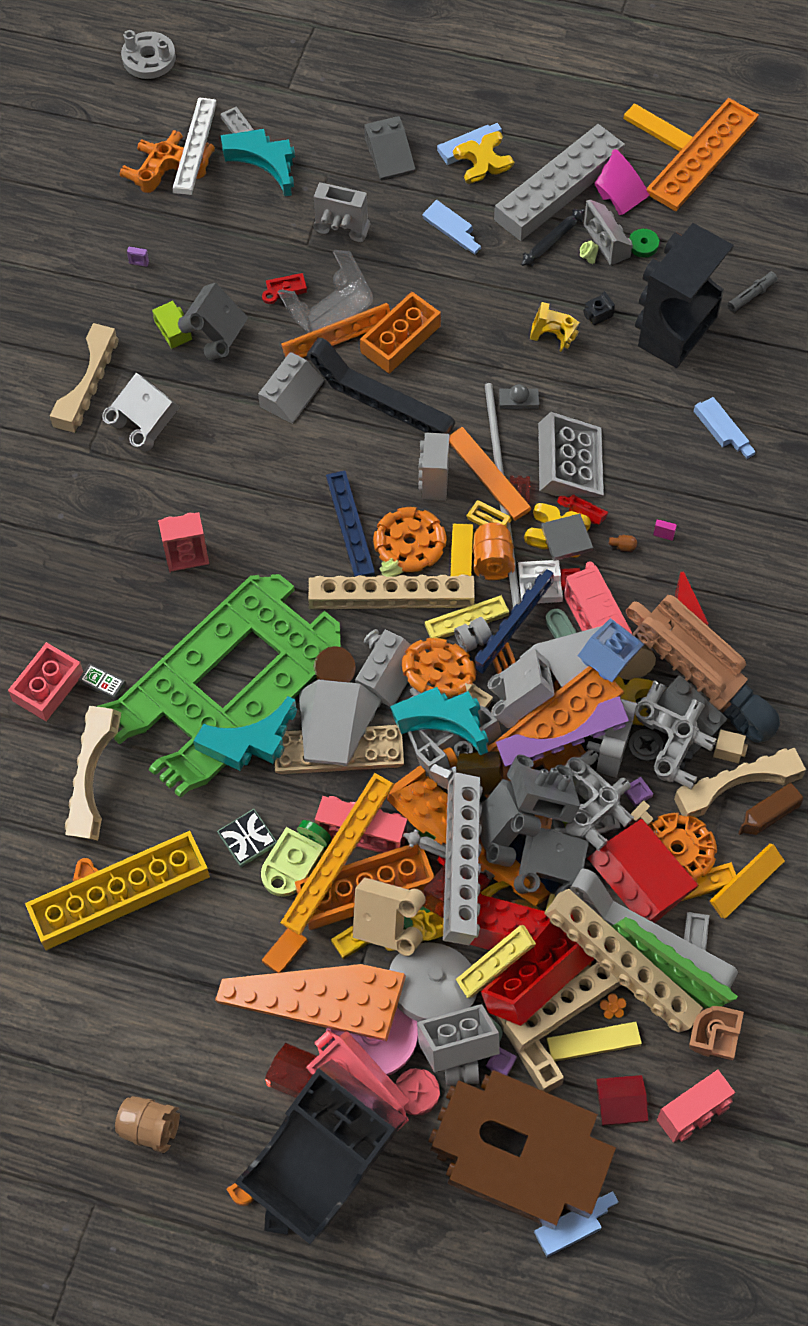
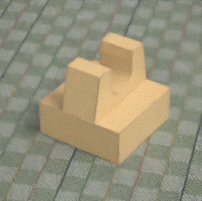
M644 800L631 813L634 819L629 824L630 826L640 819H643L647 825L653 820L646 811L650 806Z

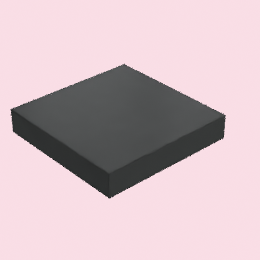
M581 514L541 523V529L553 561L593 551V546Z

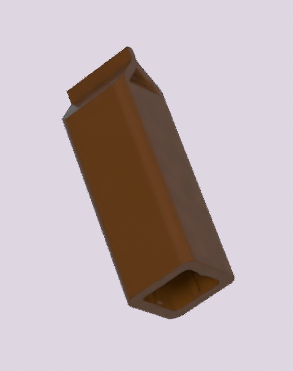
M792 783L787 784L746 811L738 834H759L800 807L804 799Z

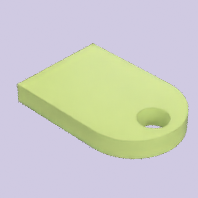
M286 827L262 866L261 878L264 887L276 896L285 897L295 894V881L308 878L322 855L324 846ZM275 879L284 881L283 886L280 888H274L271 884Z

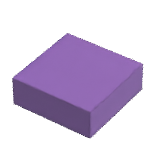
M128 247L129 263L147 267L149 263L147 250Z
M641 777L630 783V789L624 792L635 807L643 800L646 801L653 797V792Z
M499 1047L500 1054L491 1056L486 1068L508 1076L517 1056Z

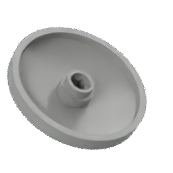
M420 943L409 956L399 953L392 961L389 969L406 975L397 1007L405 1015L418 1022L472 1007L477 994L472 998H467L456 981L472 965L461 953L439 943Z

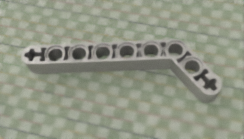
M588 869L580 870L570 890L610 926L624 917L635 920L645 931L653 933L658 940L665 945L673 947L676 953L683 958L691 960L700 970L711 974L714 980L731 988L738 974L735 967L614 902L594 872Z

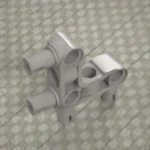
M653 681L647 696L643 697L637 704L635 714L638 721L652 730L655 728L668 735L669 739L663 751H660L654 765L655 773L660 780L676 781L692 789L697 777L680 770V765L690 745L696 743L711 751L717 740L700 732V729L697 727L698 723L696 721L705 705L701 702L697 703V700L692 699L685 716H680L658 705V701L666 687L661 683L659 685L658 682ZM642 709H650V715L647 717L641 716L640 711ZM681 727H688L690 729L687 735H680L678 733ZM662 765H669L671 767L670 771L665 774L660 773L659 768Z
M589 749L581 757L570 758L565 765L573 772L572 779L576 792L586 800L585 804L580 805L572 823L566 824V831L573 837L585 838L599 851L608 840L594 827L607 815H612L624 827H627L633 821L634 816L620 805V796L630 789V783L627 781L623 785L622 783L626 781L625 778H620L613 786L607 783L590 767L599 757L596 752L591 756L594 750Z

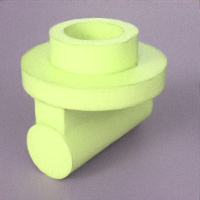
M593 241L584 242L580 247V257L587 259L591 264L595 263L599 246Z
M392 558L387 562L383 561L381 563L382 566L379 568L382 575L396 577L403 573L402 568L398 566L399 561H393Z

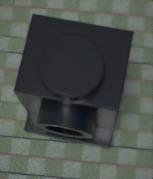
M604 291L600 296L585 303L583 313L587 320L596 325L614 316L615 304Z

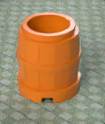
M486 523L479 526L474 534V572L479 577V574L485 576L486 580L504 579L508 577L509 572L512 571L513 573L515 570L514 546L511 533L505 525Z

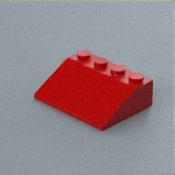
M640 819L610 839L599 851L596 850L587 858L631 911L653 923L661 919L699 886L643 819Z

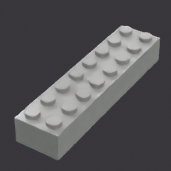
M597 124L496 204L494 220L518 240L522 241L594 183L598 176L601 175L602 169L608 163L612 155L611 152L614 149H617L624 155L625 144L601 125Z

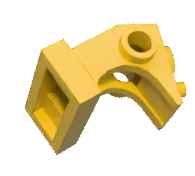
M542 302L532 323L530 339L537 341L539 336L545 332L555 333L557 338L561 340L560 352H562L564 347L569 348L570 345L568 343L574 341L579 331L576 329L580 322L568 314L548 310L549 304Z

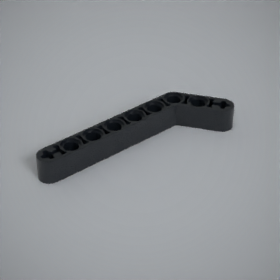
M317 338L307 352V357L330 386L351 398L425 433L449 434L456 424L455 420L448 414L350 369L333 346L323 338Z

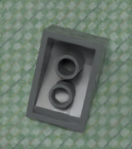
M400 116L364 124L365 141L380 180L416 172Z

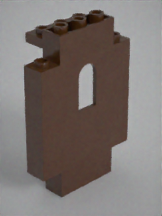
M495 1070L492 1071L490 1076L485 1075L480 1087L484 1091L459 1080L456 1086H450L446 1099L450 1100L447 1108L442 1107L437 1118L438 1121H441L439 1129L433 1128L428 1141L432 1143L430 1151L438 1154L437 1159L444 1162L447 1158L456 1161V1163L451 1162L447 1170L446 1176L450 1177L447 1184L551 1229L557 1226L563 1208L586 1218L592 1215L616 1149L614 1146L590 1137L598 1114ZM492 1121L528 1136L521 1156L517 1157L485 1143L480 1137V1127L485 1122Z

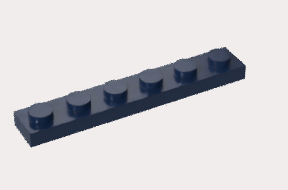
M346 471L327 474L326 480L354 577L360 575L373 577L375 576L374 567Z
M546 569L543 574L537 576L532 589L526 590L522 598L523 600L519 605L516 604L513 607L511 616L507 620L504 619L497 634H493L489 638L486 648L477 653L475 661L478 672L483 674L551 587L554 581V573Z

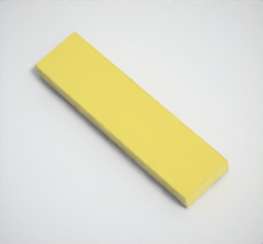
M501 595L425 621V627L430 638L443 639L454 635L455 628L463 624L469 626L470 621L476 618L483 617L486 623L509 616V611Z
M520 925L462 973L456 981L466 997L472 998L535 946L536 943L526 927Z
M637 1022L547 1038L549 1053L554 1061L637 1047L642 1044Z

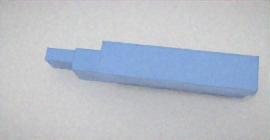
M498 123L491 126H483L437 145V151L447 165L459 161L452 153L456 146L470 140L480 144L484 135L496 131L502 132V129Z
M438 200L422 214L424 220L474 255L481 249V246L475 242L474 237L470 235L473 231L472 225Z
M714 397L695 405V414L722 447L731 443L737 452L741 451L747 459L755 455L756 452L749 444V440Z
M612 1191L597 1199L593 1213L589 1218L570 1212L559 1218L554 1229L546 1226L536 1229L534 1233L546 1257L601 1230V1225L596 1218L606 1214L608 1208L618 1203L614 1192Z

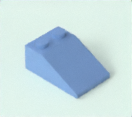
M610 618L590 637L577 656L581 658L586 666L598 671L603 679L613 682L644 644Z

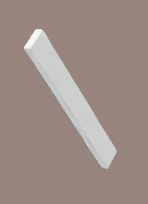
M198 98L173 185V193L192 195L216 108L215 99Z

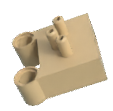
M364 877L355 888L353 938L397 950L404 956L411 955L422 942L423 935L415 927H408L404 930V916L411 918L418 913L426 901L424 894L418 889L408 890Z

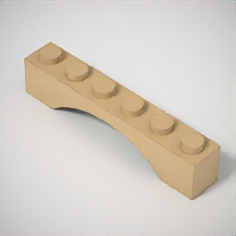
M95 323L92 324L86 337L90 351L87 372L74 390L57 400L50 414L53 427L75 433L77 427L81 426L85 410L89 409L91 396L96 393L97 383L99 379L103 378L104 368L111 360L113 348H116L118 345V337L114 328Z
M89 706V710L85 715L86 726L85 732L81 736L82 748L77 758L78 769L77 775L73 779L74 791L69 801L70 812L69 818L65 822V835L98 840L102 818L94 800L93 778L97 761L110 740L118 734L121 712L117 710Z
M785 748L779 750L773 756H762L754 763H743L735 770H724L716 777L710 779L705 777L699 780L697 784H694L692 789L681 786L676 791L674 800L682 816L687 817L691 815L699 817L706 813L711 803L720 794L731 787L755 781L785 785L802 779L806 769L796 749L787 750Z
M497 1017L502 1028L504 1029L506 1024L505 1019ZM539 1040L520 1053L515 1048L539 1090L548 1093L562 1085L564 1077Z

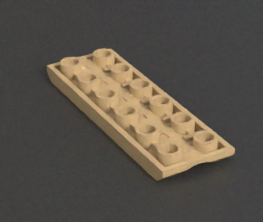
M397 725L367 727L364 736L358 742L359 745L347 766L305 762L302 730L286 731L282 737L285 749L282 756L275 760V773L294 774L401 767L404 765L402 734Z

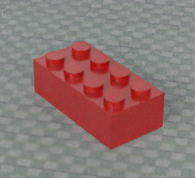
M481 894L477 897V904H480L477 924H479L480 930L478 937L474 938L470 945L491 950L517 927L524 925L536 945L519 959L538 964L560 937L559 927L551 923L550 918L545 915L546 911Z

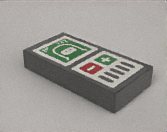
M90 663L78 679L79 683L113 700L117 698L126 684L125 680Z

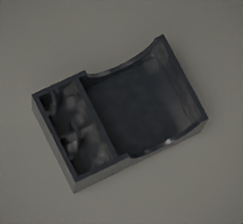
M692 223L683 235L675 232L670 237L664 249L666 256L661 262L655 258L652 259L643 274L642 279L648 282V285L639 298V304L644 306V309L639 314L635 323V327L640 330L638 347L675 368L680 366L718 317L724 289L717 285L710 276L728 253L733 250V244L695 223Z
M333 1059L316 1070L286 1111L283 1123L270 1142L235 1182V1184L309 1244L324 1232L407 1119Z

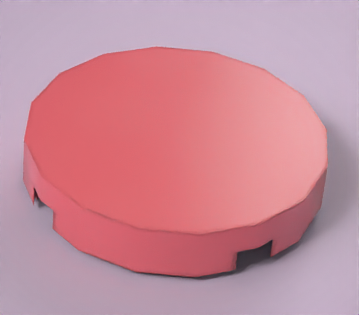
M417 1068L409 1069L403 1072L397 1079L395 1085L410 1100L403 1106L406 1113L414 1116L424 1115L432 1111L437 1105L440 1097L439 1083L436 1077L429 1071Z

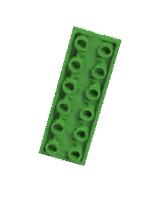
M624 917L612 925L619 934L705 1009L712 1006H723L737 999L738 996L731 992L728 986L714 980L711 974L700 970L691 960L683 958L676 953L673 947L665 945L657 939L656 935L641 928L635 920Z

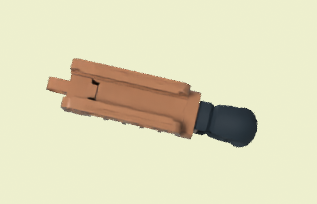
M667 595L652 613L639 602H632L626 609V614L638 625L632 634L644 645H647L648 648L656 650L661 655L660 658L662 660L666 659L673 666L672 669L674 671L677 669L686 677L685 680H689L698 688V692L701 691L710 699L709 702L726 718H731V723L749 740L757 743L765 742L776 734L780 726L779 714L759 695H753V690L749 686H743L748 679L741 673L746 666V662L741 655L672 595Z

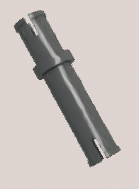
M770 271L760 280H755L752 286L728 302L729 310L735 313L757 295L765 293L768 287L777 282L776 274Z

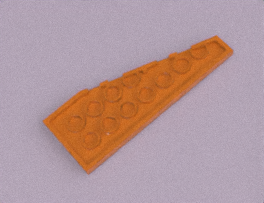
M427 776L389 795L387 801L407 818L416 829L422 833L427 831L436 837L434 841L439 844H446L448 794L434 780ZM479 837L481 853L478 857V863L481 864L482 872L485 869L495 875L493 879L499 883L504 881L511 885L513 892L535 906L550 896L551 892L541 882L539 888L534 892L527 894L518 893L514 887V880L519 875L521 864L516 859L511 867L488 862L486 850ZM525 878L524 885L529 889L530 881Z
M358 964L222 979L215 1001L228 1006L387 1041L406 975L400 972Z

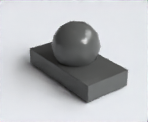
M516 384L511 389H499V409H539L538 388L528 389L523 384Z

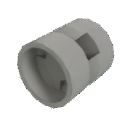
M483 617L470 621L469 626L463 624L454 629L459 646L466 652L476 649L477 644L481 646L486 644L492 636L490 628Z
M478 1061L445 1069L446 1086H455L458 1080L464 1081L466 1084H479Z

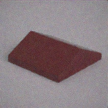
M642 1075L596 1079L602 1126L648 1122L647 1096Z

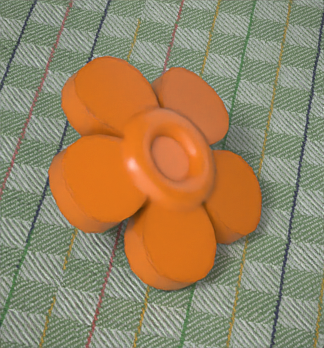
M615 993L608 995V1001L602 1000L600 1002V1008L605 1010L603 1014L607 1019H611L613 1015L617 1018L624 1015V1011L621 1008L626 1006V1001L624 998L617 1000Z

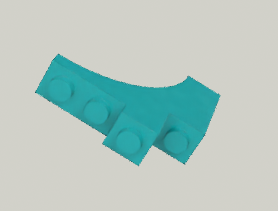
M264 129L221 135L225 162L238 161L256 165L267 171L277 180L284 196L292 195L291 188L294 187L293 176H289L288 173H291L290 166H293L292 158H295L294 146L290 147L289 139L270 142L269 136H265Z
M435 687L390 706L401 734L421 729L448 731L466 739L475 747L480 755L488 752L486 743L489 742L486 732L479 729L481 725L478 710L481 707L477 698H472L469 691L447 699L445 693L441 694L438 687Z
M287 696L279 708L271 715L248 726L219 728L203 724L193 741L195 750L241 771L244 765L249 763L252 754L274 764L275 760L282 756L285 749L282 737L286 733V725L289 720L294 719L297 713L295 699Z

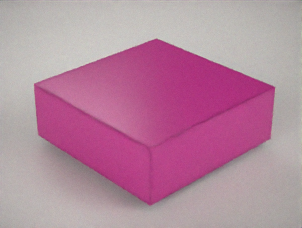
M657 520L653 536L673 541L677 525Z

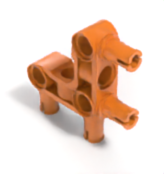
M173 130L167 141L156 144L141 139L138 143V151L148 153L149 156L139 170L124 165L120 170V177L134 181L135 185L140 186L141 191L145 193L154 191L160 184L166 170L175 169L178 171L184 148L177 145L183 138L180 132L176 133V130ZM206 142L196 179L205 176L206 167L209 163L208 159L215 151V147Z

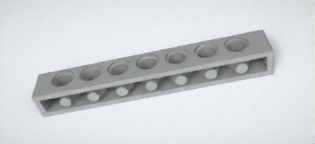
M455 772L448 782L443 941L470 945L474 938L478 937L480 926L477 924V917L480 912V904H477V897L480 893L478 876L481 871L478 857L481 853L479 837L482 826L479 824V818L482 813V806L479 805V800L482 795V786H480V777Z

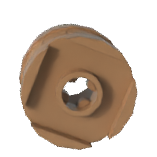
M136 1096L126 1098L118 1111L115 1131L121 1138L133 1142L135 1145L151 1147L154 1151L165 1153L171 1146L167 1144L169 1139H174L178 1130L180 1113H176L179 1108L172 1105L165 1106L152 1099Z

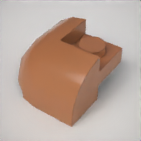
M712 1006L703 1010L694 1021L689 1048L704 1056L709 1057L713 1055L733 1060L744 1012L722 1006Z

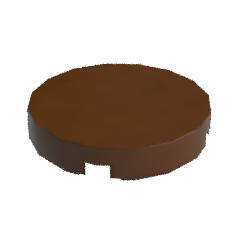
M338 646L328 647L319 652L313 666L318 680L347 683L354 677L356 669L355 660L351 653Z

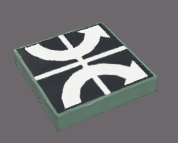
M252 809L217 831L240 868L272 849L277 843L255 809Z

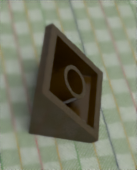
M491 751L482 755L478 752L459 754L456 773L480 777L482 795H490L503 779V762L500 752Z

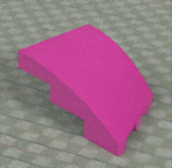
M614 149L611 152L612 155L608 163L604 165L601 175L598 176L595 186L602 199H611L618 214L623 215L650 196V194L647 192L645 185L634 168L617 149Z

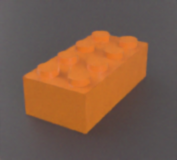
M411 292L360 338V351L364 356L390 374L441 326V312Z

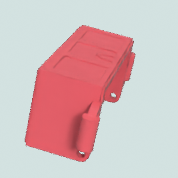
M587 562L585 570L567 576L564 598L582 631L603 626L611 618L632 634L601 573L594 566L593 562Z
M327 1030L315 1042L319 1055L306 1067L312 1075L320 1066L333 1059L407 1118L399 1129L409 1121L403 1106L410 1100L348 1031L339 1036ZM334 1037L335 1040L323 1051L322 1048Z

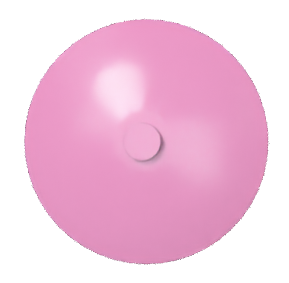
M398 1007L387 1041L350 1033L387 1076L401 1069L409 1061L418 1041L417 1021L405 1015ZM326 1028V1031L330 1030L339 1036L344 1033L343 1031ZM334 1037L328 1042V1046L335 1040Z

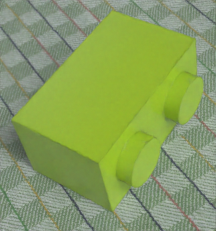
M173 301L152 310L154 322L171 349L192 340L191 332L183 333L178 327V320L184 314L182 309L176 307Z

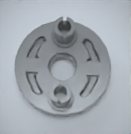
M132 30L124 32L125 43L121 50L123 65L130 74L138 78L151 79L166 74L173 67L176 60L175 48L167 36L157 32H142L136 35ZM146 55H153L151 58H144Z

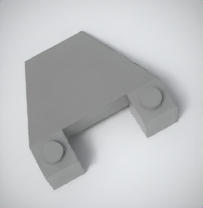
M602 626L535 644L522 654L520 659L533 649L538 650L549 661L552 673L560 686L563 687L588 667L577 655L590 637Z
M480 705L481 709L478 710L481 727L479 729L486 732L489 742L486 743L488 746L501 737L502 733L498 719L492 716L488 709ZM421 729L407 732L419 765L423 767L426 775L432 780L434 778L430 769L434 764L450 769L447 755L442 750L448 747L453 749L457 742L466 740L454 733L436 729Z

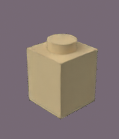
M720 730L713 757L739 763L740 757H745L748 747V744H744L746 736Z

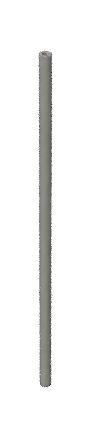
M486 383L485 393L494 463L504 475L493 386L491 383ZM500 504L501 512L509 516L507 511ZM508 523L507 529L510 531L512 538L511 524ZM516 563L514 572H509L513 607L521 603Z

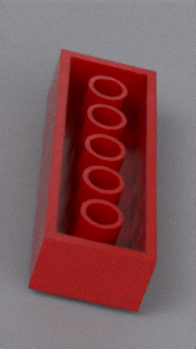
M559 927L560 937L538 964L518 959L481 991L488 1013L522 1026L595 958L587 955L584 949L577 942L570 940L567 933Z

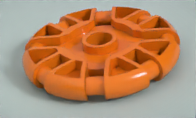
M403 507L397 509V512H389L377 524L378 529L374 532L373 536L374 548L376 552H379V558L385 562L391 558L393 561L398 560V566L402 568L403 572L422 571L426 566L431 567L442 556V549L446 547L447 542L444 527L440 526V520L427 510H417V507ZM401 519L402 523L397 525L396 520ZM433 529L434 532L429 534L428 530ZM385 532L390 533V536H386ZM412 537L415 539V542L408 544L404 540ZM400 556L407 558L405 562L399 560Z
M427 638L426 641L419 640L407 648L405 651L406 655L402 658L404 676L408 677L407 681L420 693L438 687L441 694L445 693L447 699H451L453 696L465 693V683L473 684L472 682L476 679V667L474 662L470 661V655L456 643L452 645L447 643L445 639ZM434 668H440L443 670V672L435 670ZM428 682H429L430 684L435 685V687H431V686L427 685Z
M668 813L659 816L658 820L651 821L648 824L696 882L701 876L705 877L710 872L716 861L714 855L717 853V844L713 833L706 829L705 823L691 815L686 817L679 815V813ZM677 824L686 825L685 830L677 828ZM661 827L665 828L662 832L659 830ZM699 833L701 837L697 838L695 834ZM674 844H679L683 847V850L681 852H674L671 847ZM699 850H704L706 854H699ZM694 864L696 869L691 871L689 867Z

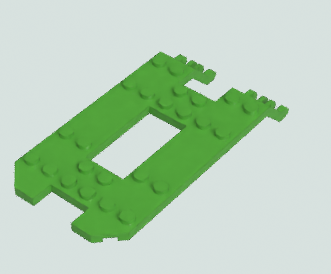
M280 574L271 575V577L255 575L247 578L122 697L116 701L97 706L121 712L119 728H122V730L114 737L118 744L123 743L128 737L146 732L163 715L191 738L178 752L158 758L149 768V771L154 775L158 774L162 768H168L160 775V781L166 782L168 788L174 787L178 781L182 780L183 783L175 790V794L180 798L188 791L206 785L226 766V764L195 750L193 741L203 724L219 728H238L265 719L279 708L287 696L294 699L303 688L307 687L316 678L313 666L319 652L332 646L341 647L340 623L324 611L309 624L283 603L295 591V588ZM253 631L276 650L279 655L222 708L200 690L196 684Z

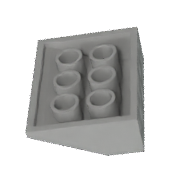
M550 412L538 423L540 491L554 496H572L573 494L578 497L604 496L601 427Z

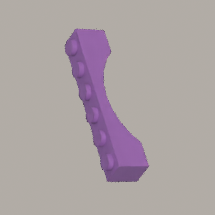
M618 696L599 703L585 723L564 736L536 739L516 734L497 741L496 744L506 767L508 765L511 766L515 757L519 754L525 755L534 761L544 757L543 752L551 750L553 754L564 750L563 745L570 742L573 746L583 743L586 736L592 735L594 739L606 734L605 729L613 727L615 731L626 727L625 722L629 721L622 700Z

